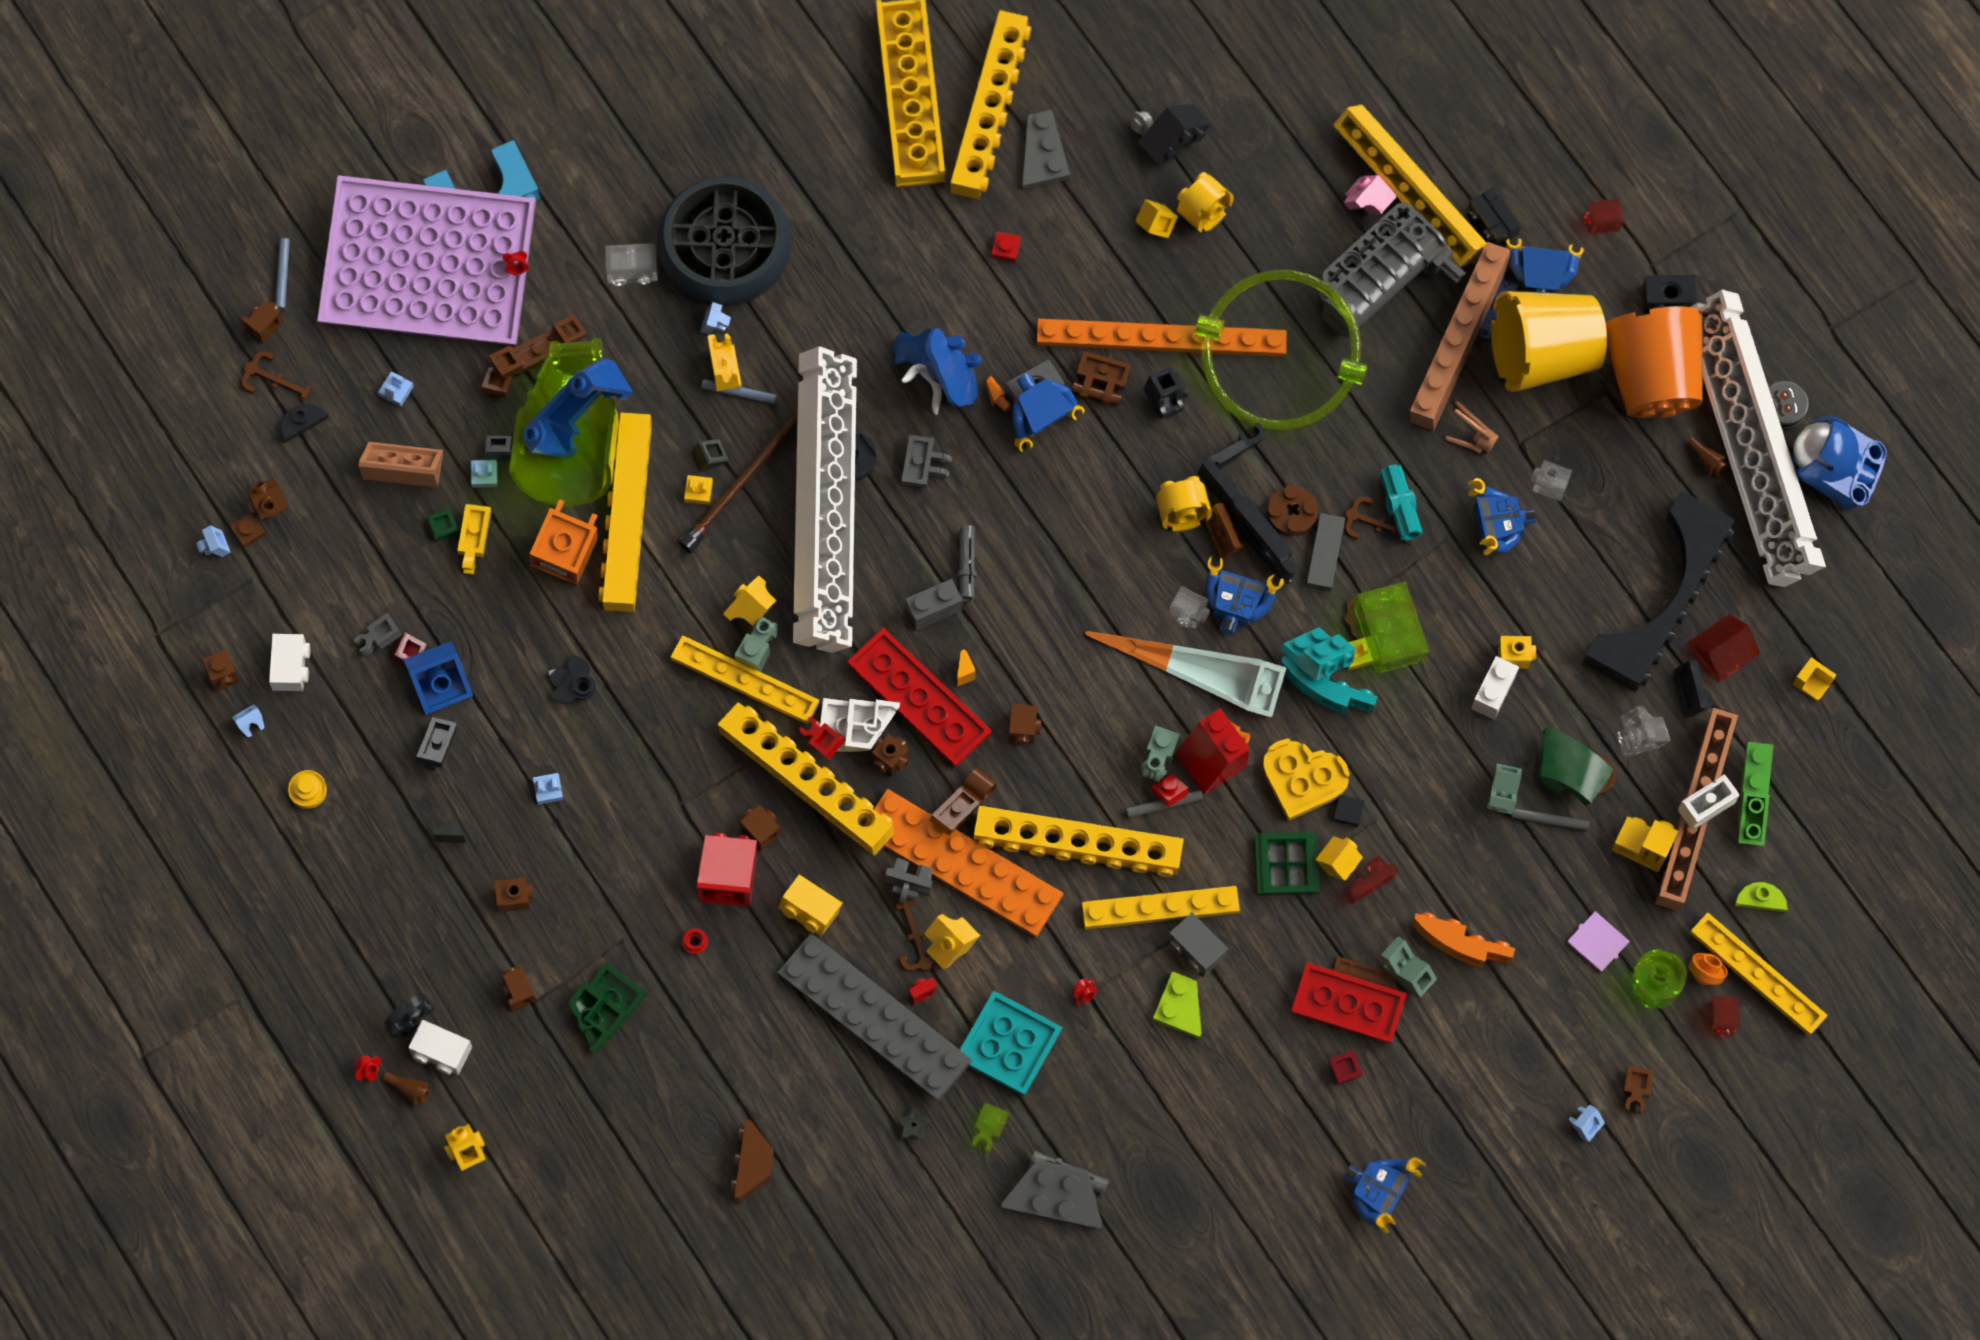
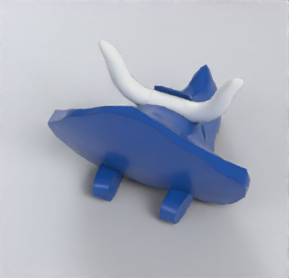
M928 328L917 336H913L910 332L906 334L901 332L896 336L893 343V350L896 354L894 364L899 365L909 362L914 365L902 378L903 383L911 381L919 374V377L926 384H931L933 389L932 410L935 415L939 411L942 389L946 394L948 402L954 406L971 405L978 397V387L973 367L979 366L982 358L976 352L964 355L960 351L966 343L961 336L945 337L939 328Z

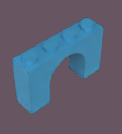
M510 141L492 149L493 160L503 178V185L498 194L535 198L536 201L539 200L538 188L515 141ZM446 170L423 179L425 186L455 189Z

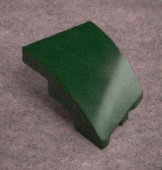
M1547 726L1542 732L1545 735L1544 748L1540 752L1541 765L1539 766L1538 778L1555 795L1569 789L1585 806L1591 804L1614 769L1579 741Z
M609 962L604 963L591 983L583 982L569 1001L573 1014L578 1019L580 1029L584 1032L590 1045L589 1048L594 1054L618 1032L648 994Z

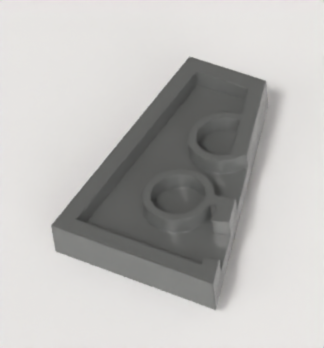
M1052 110L1028 115L1022 190L1070 179L1069 168Z

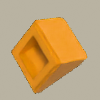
M965 649L960 654L957 686L975 680V668Z

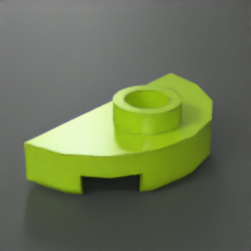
M1765 882L1752 883L1744 887L1737 896L1735 906L1787 912V902L1782 892L1774 885Z

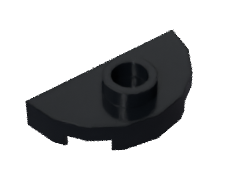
M302 404L293 407L286 413L282 421L281 432L285 443L328 419V414L321 407L313 404Z

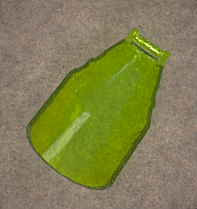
M601 338L571 343L552 341L550 343L549 355L536 377L537 382L533 390H529L525 405L520 407L517 412L509 473L518 488L537 501L557 506L559 500L565 501L563 506L587 504L605 495L612 483L618 433V411L614 398L607 399L602 394L575 422L580 434L574 437V446L578 448V451L572 458L531 453L523 436L526 426L576 373L602 358L603 346Z

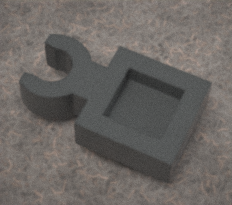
M386 613L367 626L368 634L357 636L354 642L358 647L366 643L359 650L364 656H367L373 652L376 645L383 649L402 636V633L392 617Z

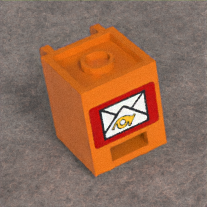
M559 500L555 510L549 509L530 552V566L578 585L597 542V527L594 526L598 515L592 513L587 524L561 513L565 501Z

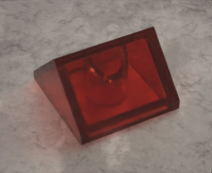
M1730 614L1689 641V645L1719 683L1760 655L1749 625Z

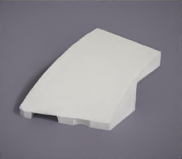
M823 698L820 725L822 726L826 723L845 739L836 752L868 751L872 749L898 710L900 703L883 700L870 702L855 699L842 701Z

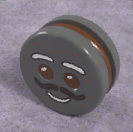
M1780 381L1769 386L1768 388L1782 431L1792 430L1799 426L1804 420L1809 407V400L1805 391L1799 385L1789 381Z

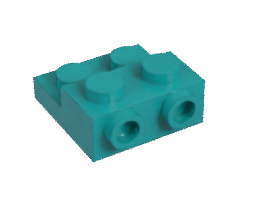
M1320 627L1283 643L1281 652L1315 681L1325 676H1330L1333 672L1342 668L1349 667L1354 661L1356 648L1338 634L1330 637Z

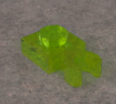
M984 1103L975 1125V1129L981 1131V1133L973 1138L972 1148H976L979 1141H985L987 1143L985 1153H989L992 1149L991 1137L1000 1138L1009 1112Z

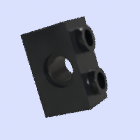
M1695 275L1645 276L1642 284L1644 313H1650V309L1691 307L1697 304ZM1670 293L1675 298L1669 299L1664 294Z

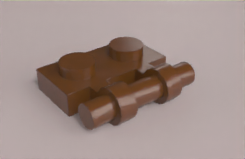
M1083 351L1076 377L1085 379L1084 384L1074 382L1071 392L1081 394L1080 397L1086 399L1092 397L1102 400L1104 404L1110 405V403L1120 405L1122 395L1115 394L1113 391L1114 388L1125 389L1132 364ZM1097 382L1107 386L1104 391L1093 388L1092 383Z

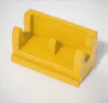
M714 334L707 335L717 391L741 388L734 345H731L730 336L725 334V341L717 342Z

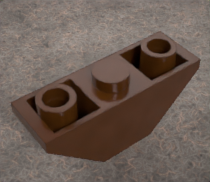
M745 1120V1127L739 1128L738 1143H742L741 1153H736L734 1169H738L737 1179L732 1178L730 1194L735 1195V1203L740 1204L771 1181L774 1160L773 1148L751 1120Z

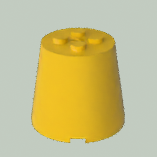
M1504 291L1497 296L1493 305V309L1497 311L1496 320H1491V343L1498 375L1507 381L1505 383L1506 389L1511 392L1521 391L1596 371L1602 367L1606 357L1607 332L1601 306L1594 296Z

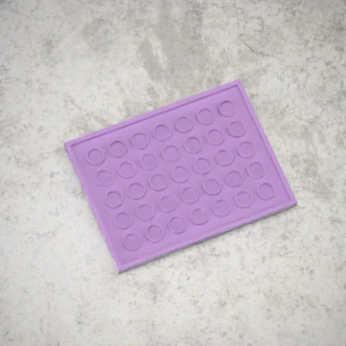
M338 175L318 322L517 346L526 272L517 276L506 273V263L503 261L502 256L507 252L512 254L524 251L527 253L526 263H528L536 199Z

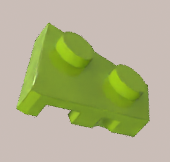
M1172 971L1153 1021L1200 1039L1201 1022L1197 981Z

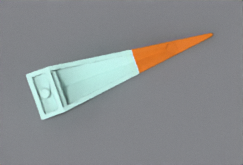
M1092 631L1085 632L1091 638L1158 667L1241 708L1268 717L1273 716L1286 667L1261 659Z

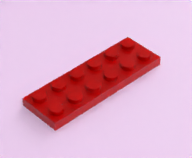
M884 627L847 661V665L885 701L900 703L896 712L955 768L992 734V730Z

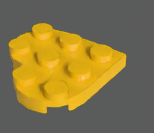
M1290 739L1277 741L1269 747L1264 756L1263 770L1265 777L1288 821L1334 801L1347 789L1349 771L1347 764L1340 756L1325 753L1323 750L1312 753L1305 744L1302 745L1297 741H1290Z

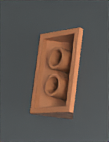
M368 442L359 461V468L362 478L366 480L438 488L443 450Z

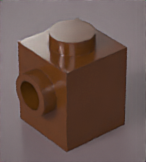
M227 649L203 658L215 691L228 688L240 682Z
M1012 704L1009 741H1014L1017 745L1034 743L1035 735H1040L1041 720L1036 719L1037 706Z
M759 805L755 809H748L741 817L740 825L742 831L747 836L752 837L753 840H757V846L761 851L781 835L780 826L776 823L777 818L769 809L764 810Z

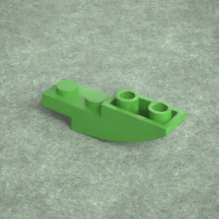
M1746 743L1739 801L1738 843L1765 845L1770 797L1768 793L1774 746L1771 744Z

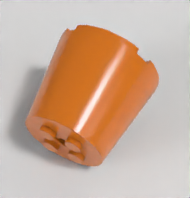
M1691 307L1650 309V314L1636 317L1635 312L1605 323L1607 351L1628 416L1636 418H1670L1702 404V313H1699L1698 309Z

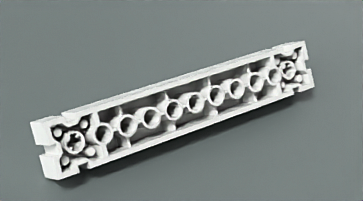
M1721 290L1706 298L1707 305L1697 303L1691 306V308H1696L1699 310V313H1702V376L1759 556L1765 557L1768 562L1763 565L1768 584L1786 587L1801 580L1800 573L1811 575L1825 568L1826 565L1820 548H1815L1812 543L1817 540L1748 323L1745 320H1741L1739 316L1744 312L1739 295Z
M816 347L799 354V373L803 376V381L798 382L794 614L799 616L798 622L793 624V643L807 647L816 645L818 650L834 653L852 647V627L847 625L848 619L852 618L856 387L852 386V379L856 378L857 359L843 354L834 357V351Z

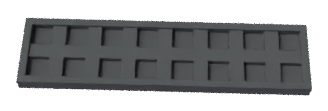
M812 933L778 971V974L938 1102L972 1062L971 1058Z

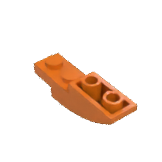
M1430 913L1415 914L1412 926L1428 942L1449 956L1483 968L1486 959L1508 965L1511 964L1515 948L1510 947L1508 943L1503 941H1495L1494 943L1484 941V938L1478 935L1464 936L1466 926L1461 925V922L1455 919H1446L1445 921L1437 919L1435 915Z

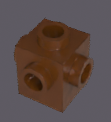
M275 478L256 482L250 489L246 490L250 499L246 500V503L251 513L257 512L261 520L273 518L278 515L279 511L288 508V504Z
M890 734L884 739H878L872 747L874 766L882 773L886 772L891 777L897 771L901 772L909 762L907 743L900 737L896 736L894 738Z

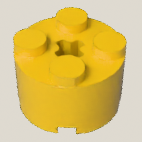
M1203 172L1196 178L1195 183L1189 189L1184 188L1178 194L1177 199L1180 202L1177 211L1199 232H1202V229L1209 231L1224 218L1226 213L1223 210L1226 205L1231 207L1234 197L1212 176Z
M1192 476L1184 481L1175 483L1167 481L1160 485V491L1156 495V502L1165 529H1167V526H1170L1173 531H1186L1200 526L1202 519L1206 518V521L1211 518L1212 511L1204 484L1200 482L1199 477Z

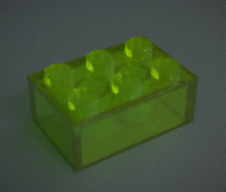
M1406 581L1357 594L1353 606L1363 636L1366 638L1377 674L1425 661L1430 651Z

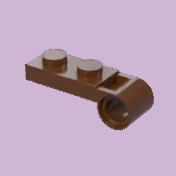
M975 768L965 779L963 785L931 815L929 821L950 836L993 793L997 783L980 769Z

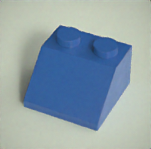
M451 641L404 659L405 666L425 715L473 696L462 664Z

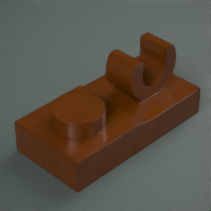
M1219 503L1211 508V518L1208 521L1204 518V521L1220 558L1227 560L1236 552L1241 551L1246 546V543L1239 542L1237 537L1241 535V532L1238 530L1234 531L1224 504Z

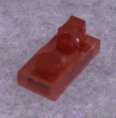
M1377 856L1369 861L1366 867L1371 876L1366 879L1360 877L1350 885L1348 897L1352 903L1355 904L1396 878L1398 869L1395 864L1388 865L1381 856Z

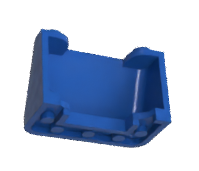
M598 359L576 373L524 430V441L531 453L572 458L578 451V448L574 446L573 440L575 435L578 436L580 434L575 422L602 394L607 399H613L616 396L619 400H626L633 393L616 363L610 359Z

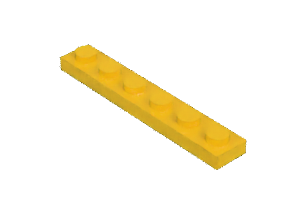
M683 635L671 655L672 661L807 725L810 722L808 718L813 716L819 705L818 699Z
M1237 886L1082 902L1085 930L1182 920L1191 913L1197 918L1239 914L1240 912Z
M1709 913L1691 930L1690 934L1808 1036L1828 1016Z

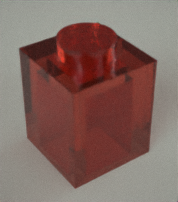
M1619 198L1589 202L1587 211H1584V223L1586 226H1589L1590 234L1620 231L1623 218Z
M1713 996L1710 1001V1033H1717L1719 1037H1731L1740 1028V997Z

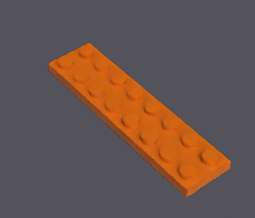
M889 789L886 790L874 809L878 814H886L893 821L894 835L883 846L885 849L917 868L919 865L931 867L932 877L1035 938L1038 937L1064 895L1063 892L983 845H978L977 841L960 831L955 830L948 836L929 821L931 814ZM867 820L863 827L871 825L872 821Z

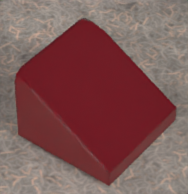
M406 632L402 633V636L395 640L389 657L404 663V659L424 652L427 644Z

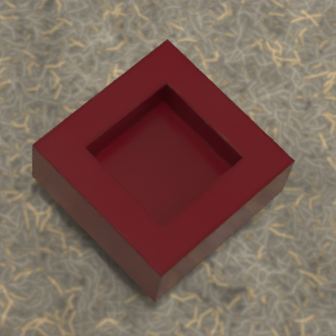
M1354 1050L1330 1058L1328 1061L1337 1085L1363 1076Z

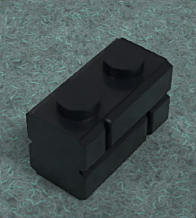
M1490 188L1482 195H1478L1470 200L1467 208V217L1472 224L1477 223L1481 229V236L1486 243L1489 242L1501 246L1508 239L1511 240L1518 236L1521 225L1494 188Z

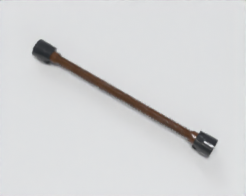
M798 409L755 457L753 462L749 464L747 469L741 473V476L735 480V483L729 487L712 509L708 511L700 523H696L694 527L691 526L677 539V543L689 554L696 550L703 540L706 528L710 526V523L716 519V516L723 511L739 490L743 488L745 483L749 481L751 476L755 474L757 469L763 465V462L769 458L794 427H796L798 424Z

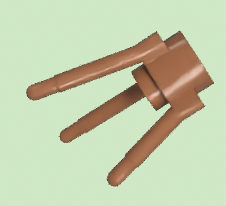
M1456 401L1455 405L1462 412L1455 409L1454 413L1477 431L1473 438L1476 445L1446 436L1445 440L1472 449L1479 454L1483 450L1489 453L1499 436L1487 428L1459 401Z

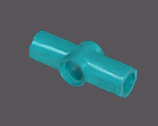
M1397 464L1389 465L1380 471V477L1386 492V508L1388 514L1394 517L1400 539L1412 541L1422 535V528L1416 513L1417 503L1413 490L1408 488L1402 467Z

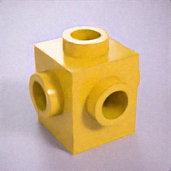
M469 1124L464 1127L455 1128L451 1133L445 1135L449 1144L445 1147V1150L451 1161L456 1159L461 1171L486 1160L481 1150V1147L485 1146L480 1133L479 1131L473 1133Z

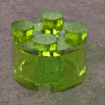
M1661 949L1648 951L1641 956L1630 976L1631 989L1635 997L1648 1008L1668 1006L1679 997L1685 986L1687 977L1686 967L1680 957L1672 952L1669 953ZM1654 976H1656L1657 978L1662 977L1663 981L1661 982L1660 980H1656Z

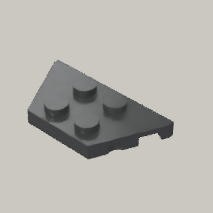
M1036 1159L1001 1205V1207L1100 1229L1102 1227V1219L1099 1215L1089 1171L1085 1169Z

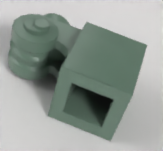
M761 617L752 626L754 629L751 635L746 633L735 653L736 661L761 672L770 656L769 640L772 641L778 635V624L772 623L764 617Z
M1155 726L1146 751L1147 759L1141 765L1142 777H1148L1150 780L1154 779L1156 782L1163 779L1167 772L1164 765L1170 766L1180 734Z

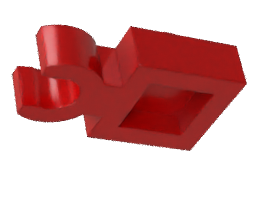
M809 717L808 720L812 723V728L805 730L801 727L799 730L805 737L811 739L808 742L810 745L830 759L845 739L826 723L821 726L816 719Z

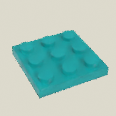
M993 990L960 1051L971 1058L972 1062L968 1067L1025 1097L1059 1037L1062 1027Z

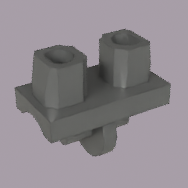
M896 858L891 868H887L885 883L894 885L892 893L901 895L899 902L905 904L907 897L917 900L919 893L930 896L932 890V868L919 865L915 876L907 873L908 861Z

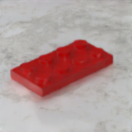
M1306 963L1291 1013L1391 1044L1407 993Z

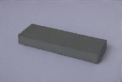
M1320 514L1307 586L1332 590L1345 523L1344 517Z

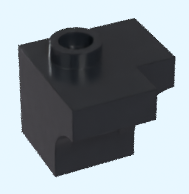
M1172 367L1149 375L1143 388L1161 420L1182 412L1184 409L1182 398L1187 397L1189 393L1178 372H1174Z

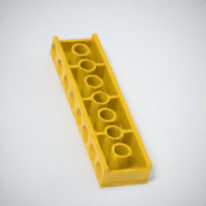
M877 0L876 13L896 187L945 183V167L925 0L885 3Z

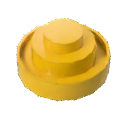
M305 770L298 772L292 777L289 782L288 792L296 806L302 809H311L319 806L324 801L327 795V786L319 773Z

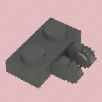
M909 435L902 485L927 488L929 475L934 478L943 479L949 477L947 469L933 467L930 464L931 461L939 464H949L952 457L945 453L933 452L934 438Z

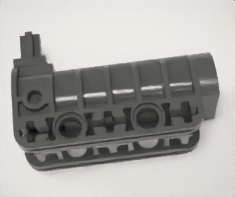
M1399 203L1323 272V285L1319 292V300L1324 305L1322 319L1336 333L1348 338L1422 270L1425 273L1431 270L1435 275L1442 271L1455 284L1462 280L1466 272L1452 261L1453 251L1447 247L1445 239L1438 230L1412 206L1406 203ZM1398 211L1401 213L1408 212L1407 219L1403 217L1396 220L1399 215ZM1386 226L1381 232L1378 231L1379 228ZM1347 258H1351L1347 263L1344 264V261ZM1326 290L1331 293L1328 299L1325 297Z

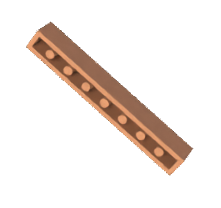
M1489 242L1486 243L1410 409L1412 424L1432 431L1435 430L1500 283L1510 265L1509 249Z
M1713 708L1707 721L1686 798L1708 784L1714 783L1716 779L1721 777L1738 715ZM1680 815L1676 829L1678 834L1671 846L1656 898V905L1678 912L1682 909L1708 821L1692 830Z

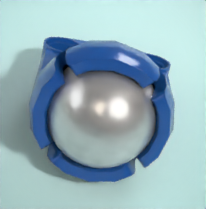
M1825 415L1817 419L1813 424L1805 427L1798 434L1794 443L1792 463L1799 480L1836 501L1842 509L1851 510L1865 505L1869 501L1882 472L1887 451L1884 444L1870 439L1837 416Z

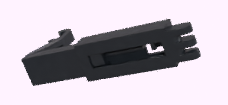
M1256 423L1254 426V432L1258 434L1256 437L1247 439L1244 434L1239 433L1237 443L1202 462L1198 475L1219 501L1224 504L1229 512L1231 522L1272 572L1277 574L1280 579L1283 578L1284 584H1290L1297 571L1296 566L1290 560L1293 551L1247 496L1242 497L1220 471L1262 441L1265 430L1262 425Z

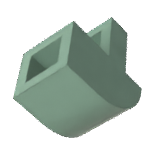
M1496 764L1487 809L1508 814L1513 813L1517 802L1522 769Z
M1397 937L1381 954L1385 961L1383 967L1387 973L1402 987L1420 998L1437 980L1429 964L1415 957L1406 941L1400 937Z

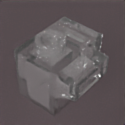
M1636 706L1621 716L1624 729L1617 733V737L1624 757H1632L1645 751H1655L1671 741L1663 717L1651 716L1644 706Z

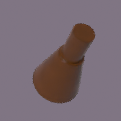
M1695 437L1689 439L1687 445L1697 453L1698 458L1710 477L1720 476L1727 469V457L1708 447H1704Z
M390 1072L385 1073L383 1081L396 1087L415 1106L425 1103L429 1098L430 1089L428 1082L400 1078Z

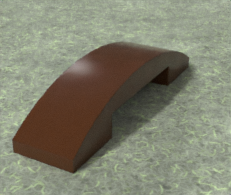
M575 314L553 324L551 330L514 348L509 345L489 355L488 358L501 377L512 376L537 367L560 355L586 337L587 332Z

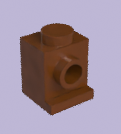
M264 301L260 306L258 305L253 308L249 318L243 316L241 319L244 329L262 343L283 323L280 314L281 310L272 301L268 303Z
M526 877L503 881L494 880L499 912L530 908L529 900L534 899L533 886L532 884H527ZM511 890H519L516 895L509 893Z
M512 967L502 973L505 983L501 986L506 998H512L508 1000L512 1012L536 1002L534 992L523 967L519 969Z

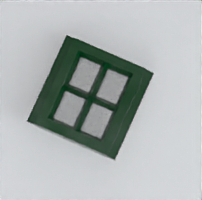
M1317 833L1255 834L1258 895L1320 894L1319 864L1316 861L1318 857Z

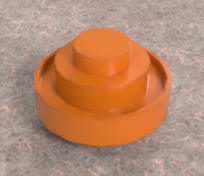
M1697 953L1689 963V969L1694 975L1695 980L1702 985H1719L1723 983L1727 975V969L1718 957L1712 954Z

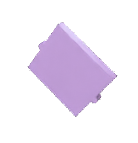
M1596 911L1584 924H1579L1578 930L1567 941L1572 948L1600 972L1612 960H1617L1618 954L1630 942Z

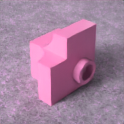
M1379 175L1359 177L1345 195L1348 198L1344 201V204L1349 209L1363 207L1369 215L1382 214L1397 196Z

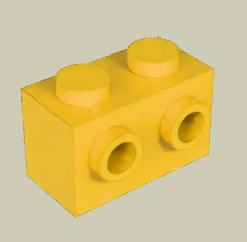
M799 875L783 895L778 909L782 910L783 914L788 918L795 919L803 924L809 932L816 933L822 937L838 915L842 902Z

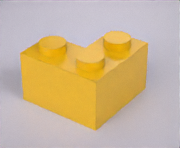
M1627 817L1612 851L1659 872L1678 834V830L1674 829V826L1666 821L1659 822L1655 820L1652 827H1649L1640 818Z

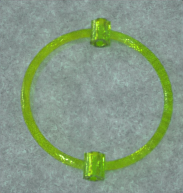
M1271 270L1245 278L1235 284L1220 298L1209 316L1200 314L1194 334L1202 337L1201 351L1205 376L1217 399L1236 417L1252 425L1259 423L1266 429L1289 430L1307 426L1320 420L1343 401L1353 383L1362 386L1367 373L1368 365L1360 363L1361 339L1358 325L1351 309L1341 295L1331 286L1307 273L1294 270ZM1272 280L1302 282L1325 294L1337 306L1344 317L1351 340V358H1343L1337 378L1344 381L1335 395L1314 412L1288 420L1267 419L1242 409L1229 398L1221 387L1212 363V340L1219 342L1222 336L1225 321L1219 320L1227 305L1246 289Z

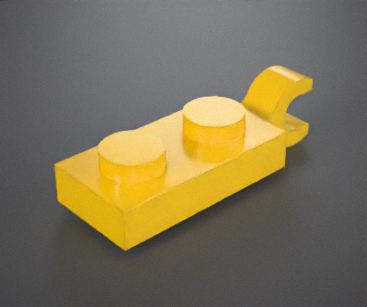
M465 505L458 545V554L464 555L462 565L464 574L474 575L476 557H484L491 507Z

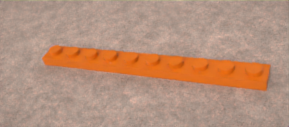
M1038 319V346L1286 357L1287 330Z

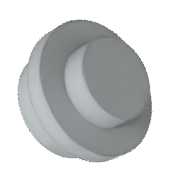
M1145 111L1135 112L1131 115V127L1136 133L1144 135L1153 125L1150 115Z

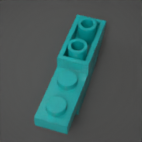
M1283 656L1280 666L1286 667L1285 676L1309 698L1344 715L1348 706L1373 714L1378 696L1373 695L1371 691L1350 688L1348 684L1342 681L1331 682V675L1315 681L1290 658Z

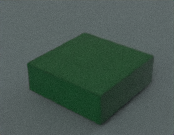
M451 508L427 516L436 542L460 533Z

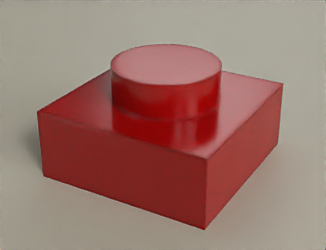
M997 232L992 250V258L1016 263L1021 236Z
M1173 774L1152 786L1153 794L1167 807L1172 806L1189 795L1188 787Z
M925 978L914 982L911 985L912 988L909 989V997L914 1005L937 993V985L933 978L925 980Z

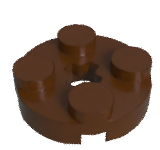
M1290 484L1276 491L1270 498L1268 519L1270 525L1278 533L1285 536L1303 535L1309 532L1316 523L1318 503L1307 490ZM1294 506L1298 508V515L1292 514L1289 516L1287 514L1288 507Z

